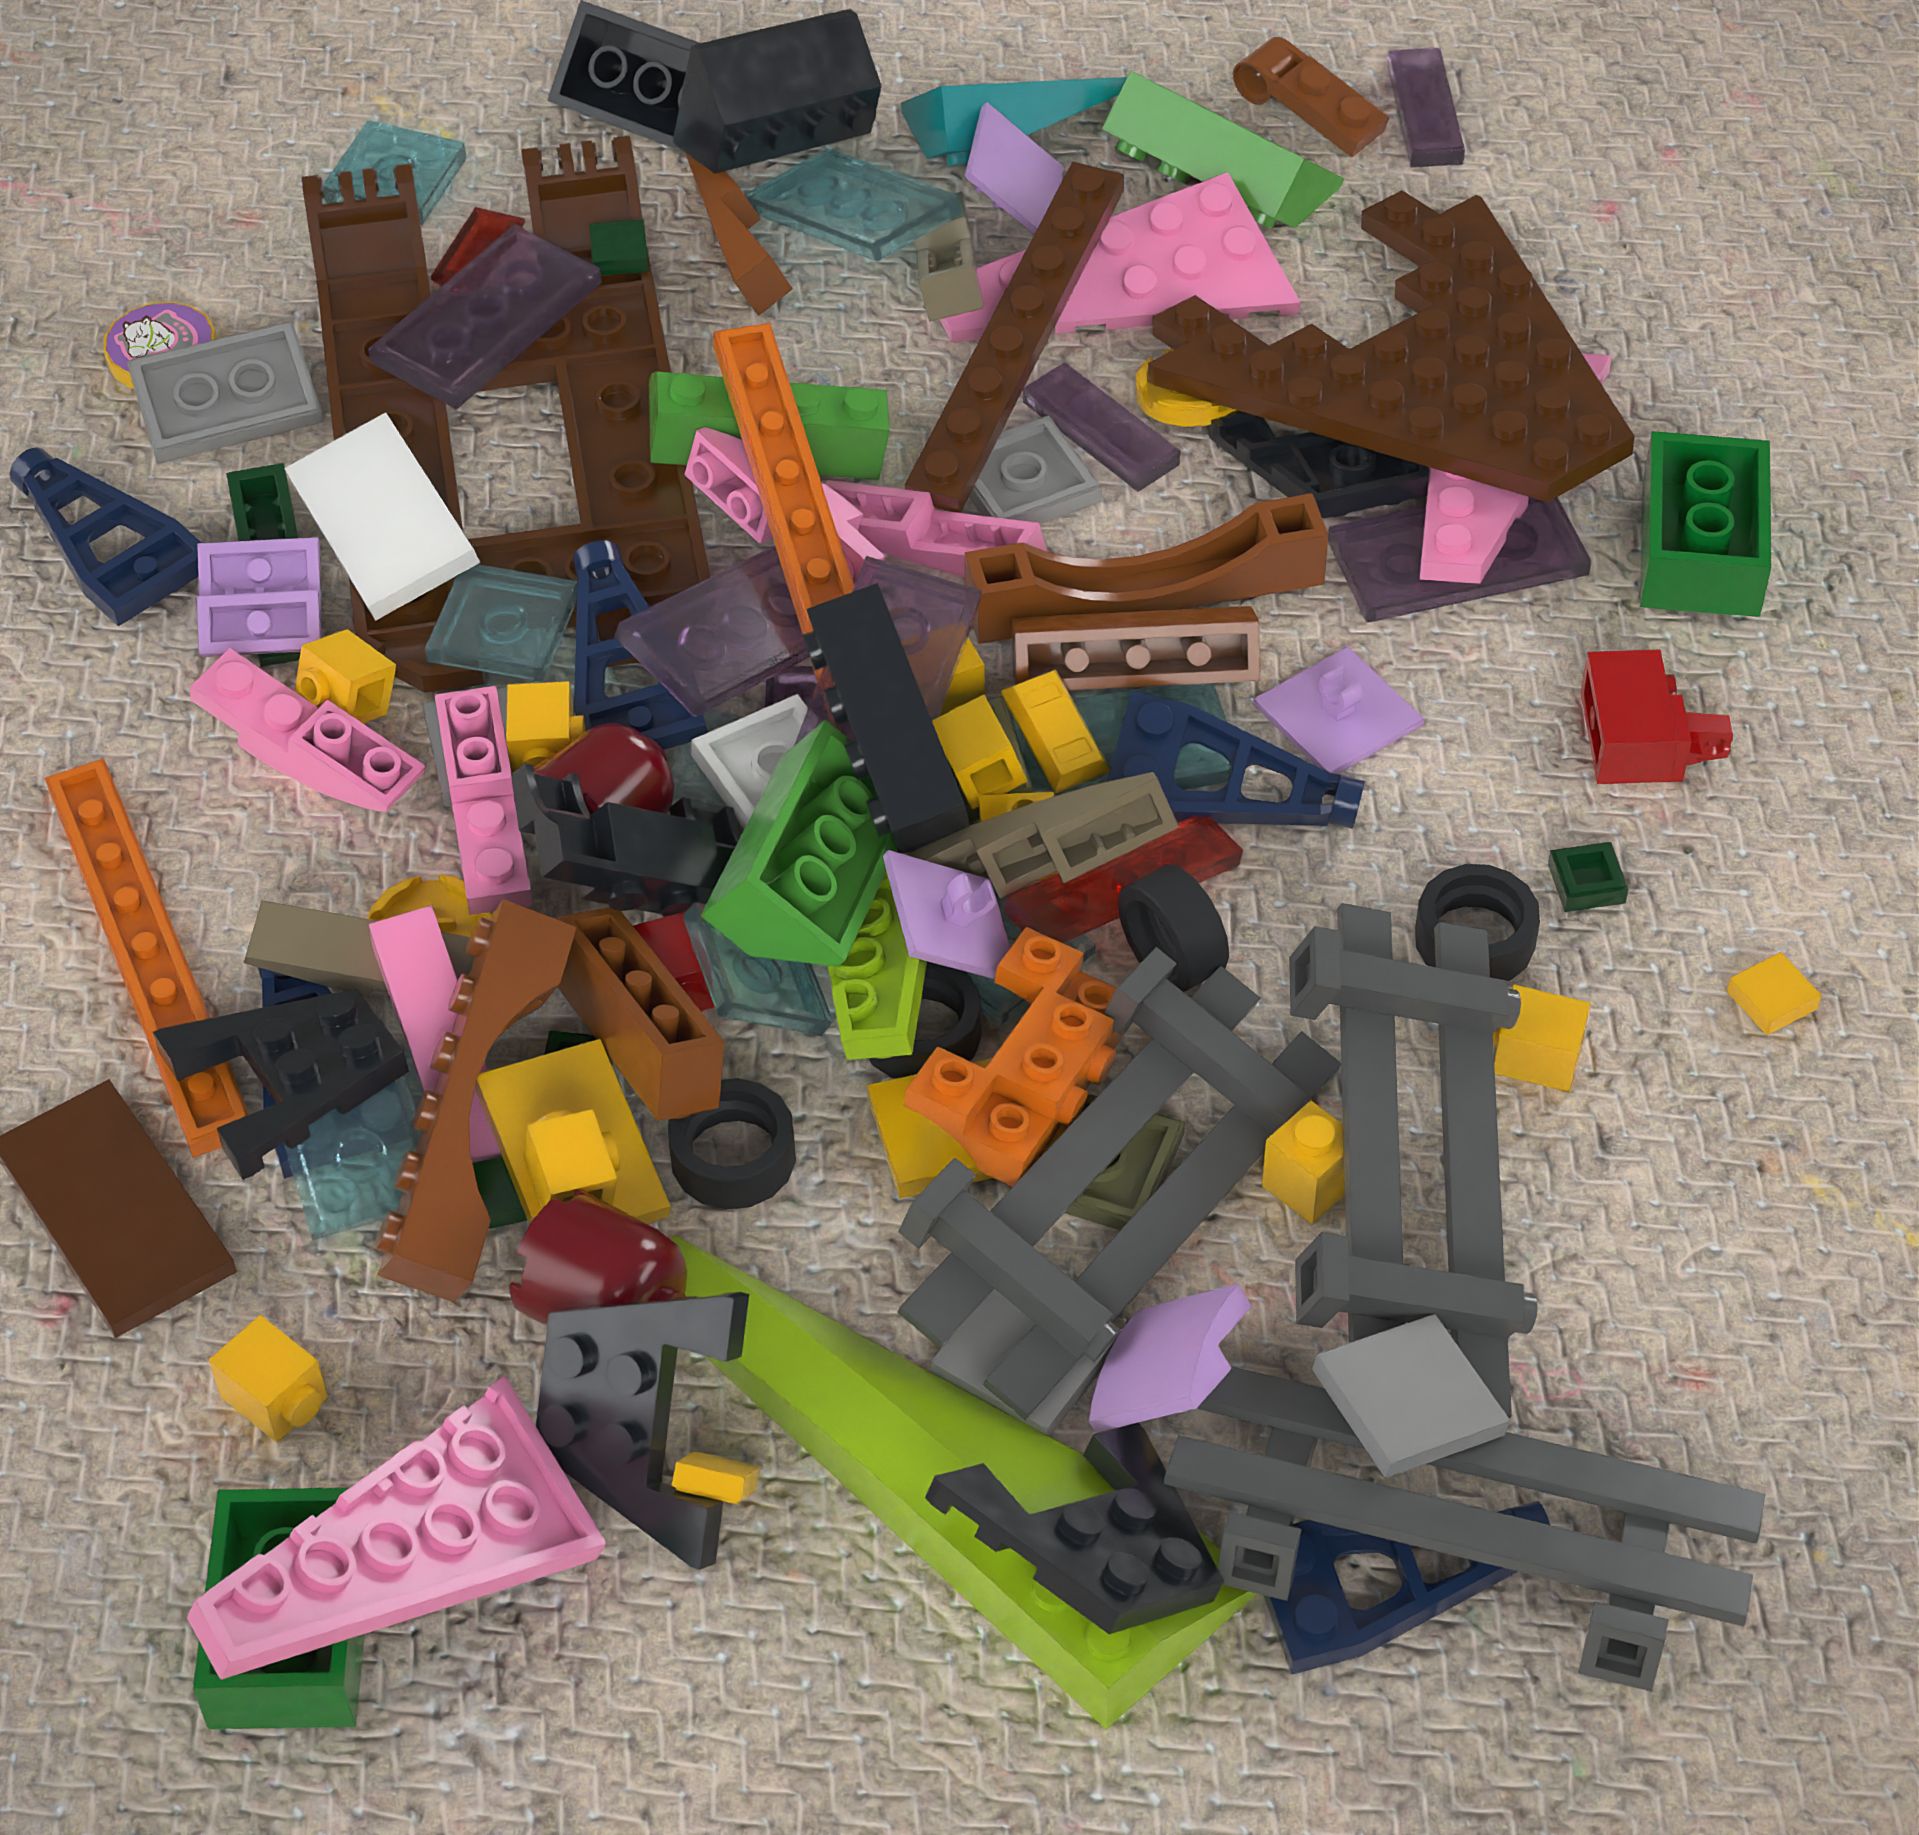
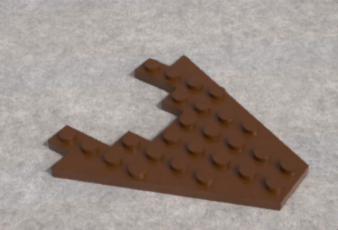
M1402 190L1362 210V230L1419 266V268L1395 280V299L1417 314L1350 349L1312 323L1268 345L1196 295L1152 317L1153 336L1173 349L1148 363V382L1154 386L1534 499L1550 502L1633 455L1635 438L1633 432L1538 286L1531 271L1528 270L1491 210L1479 195H1475L1439 214Z

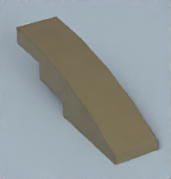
M1150 772L1091 785L1022 806L966 827L907 855L988 878L1001 899L1054 872H1058L1063 883H1066L1179 828L1155 773Z

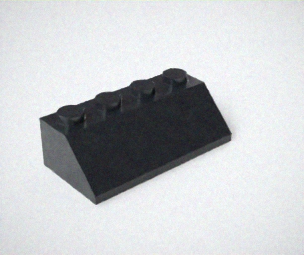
M580 0L547 101L683 151L673 144V138L691 45L699 44V42Z
M846 9L691 45L673 144L714 174L871 133L876 118V109L882 85L857 13L851 9Z
M879 584L867 586L808 608L807 613L813 631L803 634L802 637L814 669L818 670L827 666L834 686L823 689L835 724L839 725L848 721L855 739L854 742L844 746L856 779L859 781L869 777L876 797L867 800L866 804L878 836L891 833L898 853H910L969 827L964 801Z

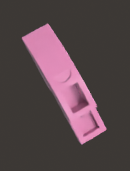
M707 427L696 430L685 476L759 544L773 539L743 441L737 437ZM821 482L855 590L857 591L876 584L886 556L858 532L863 513L840 494Z
M231 648L218 658L190 686V700L237 731L238 746L275 770L340 801L387 813L425 773V765L329 700H326L318 708Z
M496 686L435 694L469 915L494 912L503 899L523 907L533 906L522 836L518 827L511 769Z

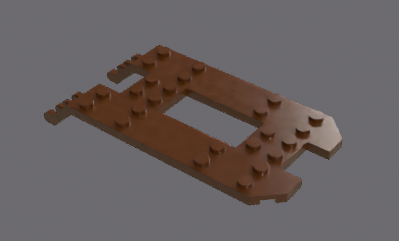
M630 135L613 137V140H611L614 163L617 162V167L596 168V165H598L595 143H592V140L581 141L585 171L575 172L570 143L559 144V147H557L559 168L563 170V174L542 176L541 172L544 171L541 150H538L537 147L521 149L542 289L432 303L412 163L398 164L393 168L395 187L399 191V195L378 197L377 192L380 191L377 171L373 168L362 169L366 199L356 200L351 170L340 172L338 182L340 194L344 202L323 204L322 199H325L322 178L318 175L301 177L317 282L334 440L387 413L463 532L445 396L557 381L580 524L468 539L480 561L479 564L376 621L349 578L355 635L396 664L394 677L424 693L483 685L484 678L478 642L480 640L576 627L578 576L573 557L579 548L594 541H611L618 545L627 573L674 647L715 608L713 588L693 484L685 476L687 465L650 462L649 378L651 373H671L648 249L649 272L604 276L593 275L589 224L643 219ZM627 607L603 613L596 617L600 642L637 632L636 624ZM643 655L608 664L607 667L648 662L649 660Z

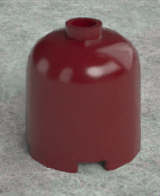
M608 723L590 728L533 767L534 774L561 780L570 773L578 774L582 795L590 815L606 802L664 814L669 812V807L673 803L675 784L663 749L655 741L647 738L635 728L623 724Z
M576 1189L574 1192L575 1197L566 1203L556 1198L550 1200L530 1223L516 1252L527 1259L522 1273L521 1284L511 1282L509 1291L516 1310L547 1326L549 1313L564 1308L636 1301L642 1303L686 1297L687 1267L679 1246L662 1232L582 1189Z

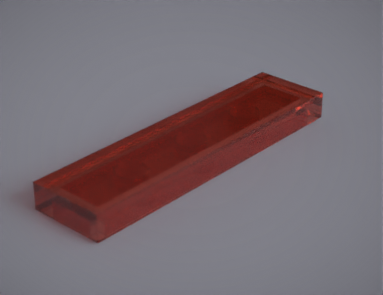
M1193 816L1177 823L1179 828L1066 883H1063L1060 875L1057 874L1007 895L1004 912L1022 932L1028 927L1064 943L1119 919L1118 899L1121 889L1166 864L1181 867L1193 876L1198 883H1201L1239 866L1243 849L1211 817Z

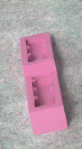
M827 480L825 485L840 494L863 513L858 532L880 552L965 578V552L1022 542L1047 552L1041 527L1037 522L935 510L929 492Z
M431 905L369 924L373 951L412 1057L414 1072L422 1095L426 1090L434 1092L439 1072L430 1068L431 1060L444 1031L452 1033L457 1013L448 1010L457 978ZM485 1061L480 1073L488 1071ZM474 1089L469 1115L472 1163L502 1156L477 1092Z

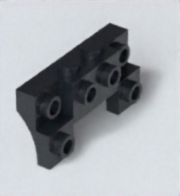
M524 763L511 774L519 831L536 835L541 878L578 884L582 900L609 904V907L614 910L627 911L635 909L662 914V917L695 910L698 914L701 908H705L741 837L733 807L725 806L719 812H712L693 808L691 799L682 797L669 807L670 815L612 802H606L590 815L582 795L578 774L570 773L562 780L534 774L533 765Z

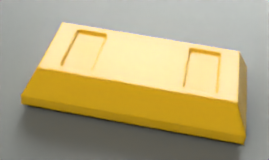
M1056 669L1001 690L1004 701L1055 794L1110 772L1109 765Z

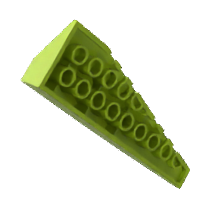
M676 1235L670 1239L679 1246L687 1267L686 1297L716 1296L731 1292L750 1294L742 1357L727 1362L705 1357L1106 1730L1257 1594L1222 1585L1212 1603L1109 1635L1036 1582L1033 1577L1037 1567L1011 1548L995 1552L975 1537L979 1527L977 1523L953 1506L944 1515L925 1498L934 1476L982 1463L986 1465L1029 1514L1115 1491L1082 1453L1049 1435L1041 1433L1008 1413ZM1199 1532L1218 1568L1221 1550Z

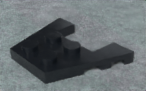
M1239 410L1213 419L1209 425L1211 440L1285 496L1293 497L1312 493L1322 518L1341 517L1350 512L1383 505H1397L1406 500L1425 497L1428 494L1427 466L1312 432L1276 438L1265 418Z
M357 989L194 1021L153 1031L158 1052L177 1081L236 1057L243 1056L275 1101V1105L216 1128L222 1149L242 1180L264 1169L265 1165L262 1157L282 1143H285V1146L292 1150L309 1139L311 1134L308 1126L336 1108L338 1113L345 1115L409 1072L404 1050Z
M731 1292L706 1297L689 1296L639 1303V1301L573 1307L550 1312L548 1316L536 1428L561 1469L690 1567L701 1570L716 1564L723 1502L675 1490L676 1487L662 1482L677 1351L680 1348L724 1362L742 1357L750 1294Z
M1139 1423L1093 1434L1083 1454L1115 1490L1113 1492L1029 1514L986 1465L982 1463L934 1476L925 1496L926 1500L944 1515L953 1506L977 1523L979 1527L975 1537L995 1552L1011 1548L1036 1566L1037 1570L1033 1577L1036 1582L1109 1635L1212 1603L1224 1582L1176 1488L1164 1485L1166 1469L1145 1429Z

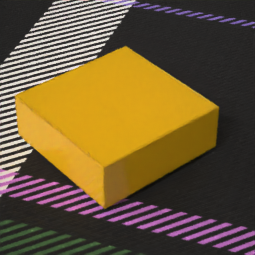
M1782 952L1731 977L1727 988V993L1767 1036L1817 1010L1822 997L1817 989Z
M692 1451L676 1462L672 1487H676L675 1490L738 1504L757 1490L761 1466Z

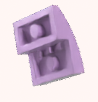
M318 537L197 543L199 573L197 620L200 657L222 656L229 648L240 655L301 652L303 644L322 638L321 558Z
M1238 1283L1140 1309L1133 1315L1115 1340L1096 1384L1088 1420L1095 1433L1199 1407L1232 1369L1218 1344L1252 1307Z

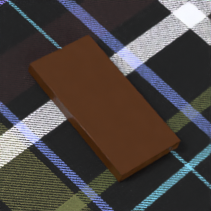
M110 1079L0 1135L1 1165L114 1338L125 1334L237 1272L233 1258Z

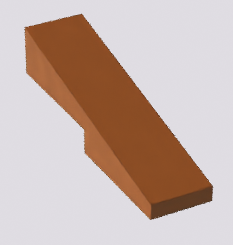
M685 152L734 283L759 316L793 288L771 256L748 231L761 218L736 182L726 171L714 174Z

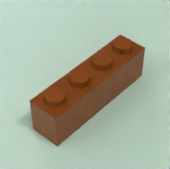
M1251 606L1011 618L1013 678L1015 685L1055 669L1067 690L1260 681L1259 620Z
M607 907L557 916L558 920L577 927L558 989L596 1040L601 1039L608 1056L656 1120L682 1119L694 1113L718 1109L724 1040L624 914L619 910Z

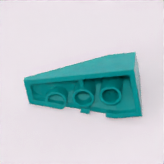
M1127 77L940 86L901 102V113L927 159L946 158L947 167H963L968 164L981 107L988 102L1024 134L1029 135L1119 95Z

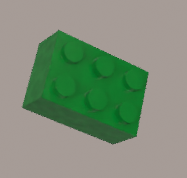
M1652 431L1642 481L1640 607L1760 617L1771 572L1770 440Z
M350 1487L217 1490L205 1593L258 1554L265 1555L289 1538L292 1530L312 1515L315 1518L333 1506L339 1495ZM365 1634L221 1680L199 1641L193 1690L207 1728L356 1727Z

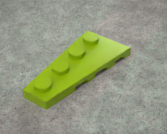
M887 871L846 960L838 967L827 965L840 1038L846 1060L885 1059L892 1056L912 1055L927 961L909 956Z

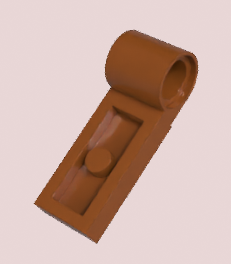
M1282 37L1270 38L1240 61L1233 69L1234 84L1247 101L1261 105L1275 97L1351 158L1385 131L1390 118L1310 55L1307 56Z

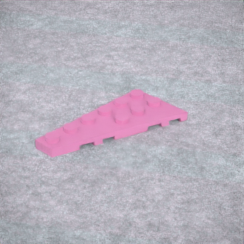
M1227 172L1110 217L1054 328L1055 334L1076 332V326L1105 324L1106 330L1153 326V316L1194 295L1222 314H1227L1230 319L1249 318L1250 312L1278 310L1279 316L1299 314L1301 302ZM1027 249L977 268L984 308L939 319L951 342L980 340Z
M1582 353L1601 384H1603L1610 373L1612 355ZM1430 468L1420 580L1480 584L1505 544L1508 529L1515 518H1521L1526 510L1529 497Z
M504 1375L489 1386L485 1395L469 1407L463 1405L445 1419L443 1425L420 1442L413 1441L339 1495L336 1503L315 1518L312 1515L296 1526L289 1538L265 1555L258 1554L197 1598L190 1609L187 1619L221 1680L595 1561L607 1543Z

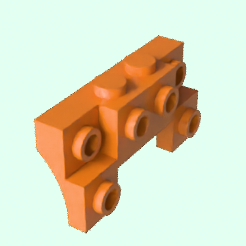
M1028 927L1023 930L997 965L994 983L1012 991L1031 1004L986 1068L937 1046L906 1088L904 1106L925 1116L950 1134L971 1156L982 1173L1011 1187L1040 1158L1062 1124L1070 1126L1080 1116L1088 1096L1087 1088L1091 1082L1099 1086L1104 1082L1116 1056L1115 1048L1127 1032L1126 1030L1122 1035L1118 1034L1113 1029L1115 1019L1104 1015L1117 987L1080 971L1084 956L1083 952Z

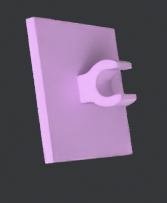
M987 102L981 107L965 178L976 186V193L982 191L993 200V207H1002L1030 232L1035 234L1061 184L1064 167Z
M1348 646L1253 698V705L1315 766L1333 774L1344 771L1424 725V718Z
M888 850L883 855L909 956L995 979L997 965L1010 949V945L991 880Z

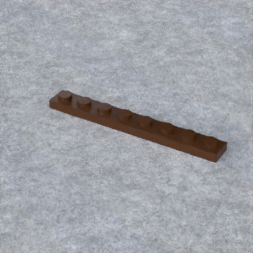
M1072 161L905 483V490L929 492L935 508L961 513L1124 191V174Z

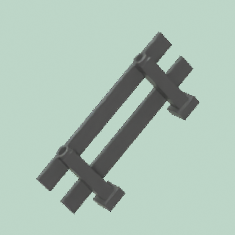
M1342 903L1337 909L1338 930L1314 926L1289 957L1290 1016L1316 1020L1328 1004L1340 1006L1346 1236L1321 1232L1295 1259L1296 1324L1323 1328L1338 1312L1348 1313L1349 1343L1404 1325L1405 1322L1410 1323L1436 1314L1445 1329H1451L1452 1339L1508 1418H1510L1512 1410L1508 1338L1514 1333L1529 1334L1537 1317V1299L1533 1293L1524 1292V1284L1505 1281L1493 1033L1499 1027L1511 1029L1515 1026L1520 1014L1521 997L1517 990L1508 989L1507 980L1490 978L1488 930L1439 921L1434 927L1436 967L1393 959L1391 912ZM1395 1016L1438 1024L1448 1272L1403 1265Z
M1156 947L1117 987L1104 1012V1015L1115 1019L1113 1029L1118 1034L1122 1035L1134 1022L1150 1035L1152 1039L990 1211L968 1193L976 1175L954 1158L914 1199L898 1230L903 1237L918 1249L932 1236L951 1252L900 1306L897 1312L937 1347L941 1348L994 1289L1036 1323L982 1384L1007 1406L1015 1410L1014 1412L1025 1421L1084 1354L1093 1362L1103 1354L1120 1332V1329L1113 1324L1117 1317L1265 1153L1266 1139L1311 1101L1341 1066L1340 1061L1302 1031L1272 1064L1235 1035L1232 1031L1258 1004L1261 998L1221 965L1189 997L1168 980L1177 963ZM1195 1072L1231 1101L1234 1106L1079 1277L1073 1281L1033 1247Z
M1230 1366L1232 1369L1197 1409L1273 1427L1264 1456L1178 1435L1165 1473L1164 1485L1249 1505L1246 1515L1229 1512L1223 1532L1218 1570L1224 1579L1222 1585L1287 1601L1293 1583L1302 1530L1292 1526L1295 1517L1597 1590L1609 1593L1608 1604L1594 1601L1578 1674L1650 1692L1653 1690L1669 1619L1653 1616L1655 1605L1744 1627L1753 1581V1574L1664 1553L1670 1523L1757 1544L1766 1495L1765 1493L1506 1432L1502 1437L1427 1463L1428 1465L1625 1512L1620 1542L1312 1468L1310 1464L1318 1438L1365 1449L1325 1388Z

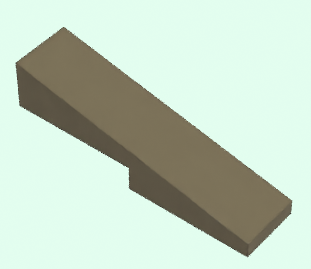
M962 191L910 204L911 231L917 251L918 280L929 322L983 309L984 305Z
M261 900L244 964L342 991L357 989L363 997L370 998L373 988L388 992L373 951L369 924L378 922L377 920ZM441 932L458 981L462 973L470 974L475 958L472 955L466 954L469 937Z

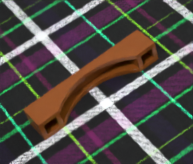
M1311 493L1254 503L1229 522L1201 537L1169 549L1140 556L1112 559L1074 558L1046 552L1024 542L965 552V602L978 644L1012 639V617L1178 610L1324 585L1329 534Z
M505 899L501 901L489 919L483 917L477 919L466 947V954L475 957L469 975L463 973L460 975L448 1006L449 1011L457 1013L452 1033L446 1031L442 1033L431 1060L430 1068L439 1072L434 1092L429 1090L424 1092L414 1115L412 1128L421 1131L416 1151L414 1152L409 1149L406 1151L395 1177L394 1188L403 1191L397 1213L391 1210L387 1212L377 1235L375 1249L384 1252L377 1276L451 1302H455L473 1283L491 1222L478 1191L470 1155L469 1115L476 1080L489 1049L494 1042L515 1022L541 1008L560 985L576 926Z

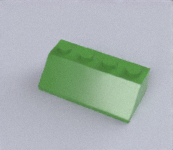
M1130 71L1102 130L1120 138L1115 147L1116 149L1144 162L1149 153L1162 160L1157 169L1158 171L1184 184L1187 183L1190 175L1203 182L1228 172L1244 202L1248 205L1247 207L1254 220L1270 229H1273L1277 220L1296 228L1337 192L1344 181V178L1133 71Z
M654 372L650 374L651 463L687 465L696 430L703 427L742 440L723 377L669 372ZM789 382L818 474L820 476L879 480L890 432L887 390Z
M826 719L781 757L701 914L704 920L752 957L838 967L846 960L887 871L883 855L888 850L896 852V846L891 833L879 837L866 801L875 798L876 794L869 777L859 781L856 779L844 746L852 741Z

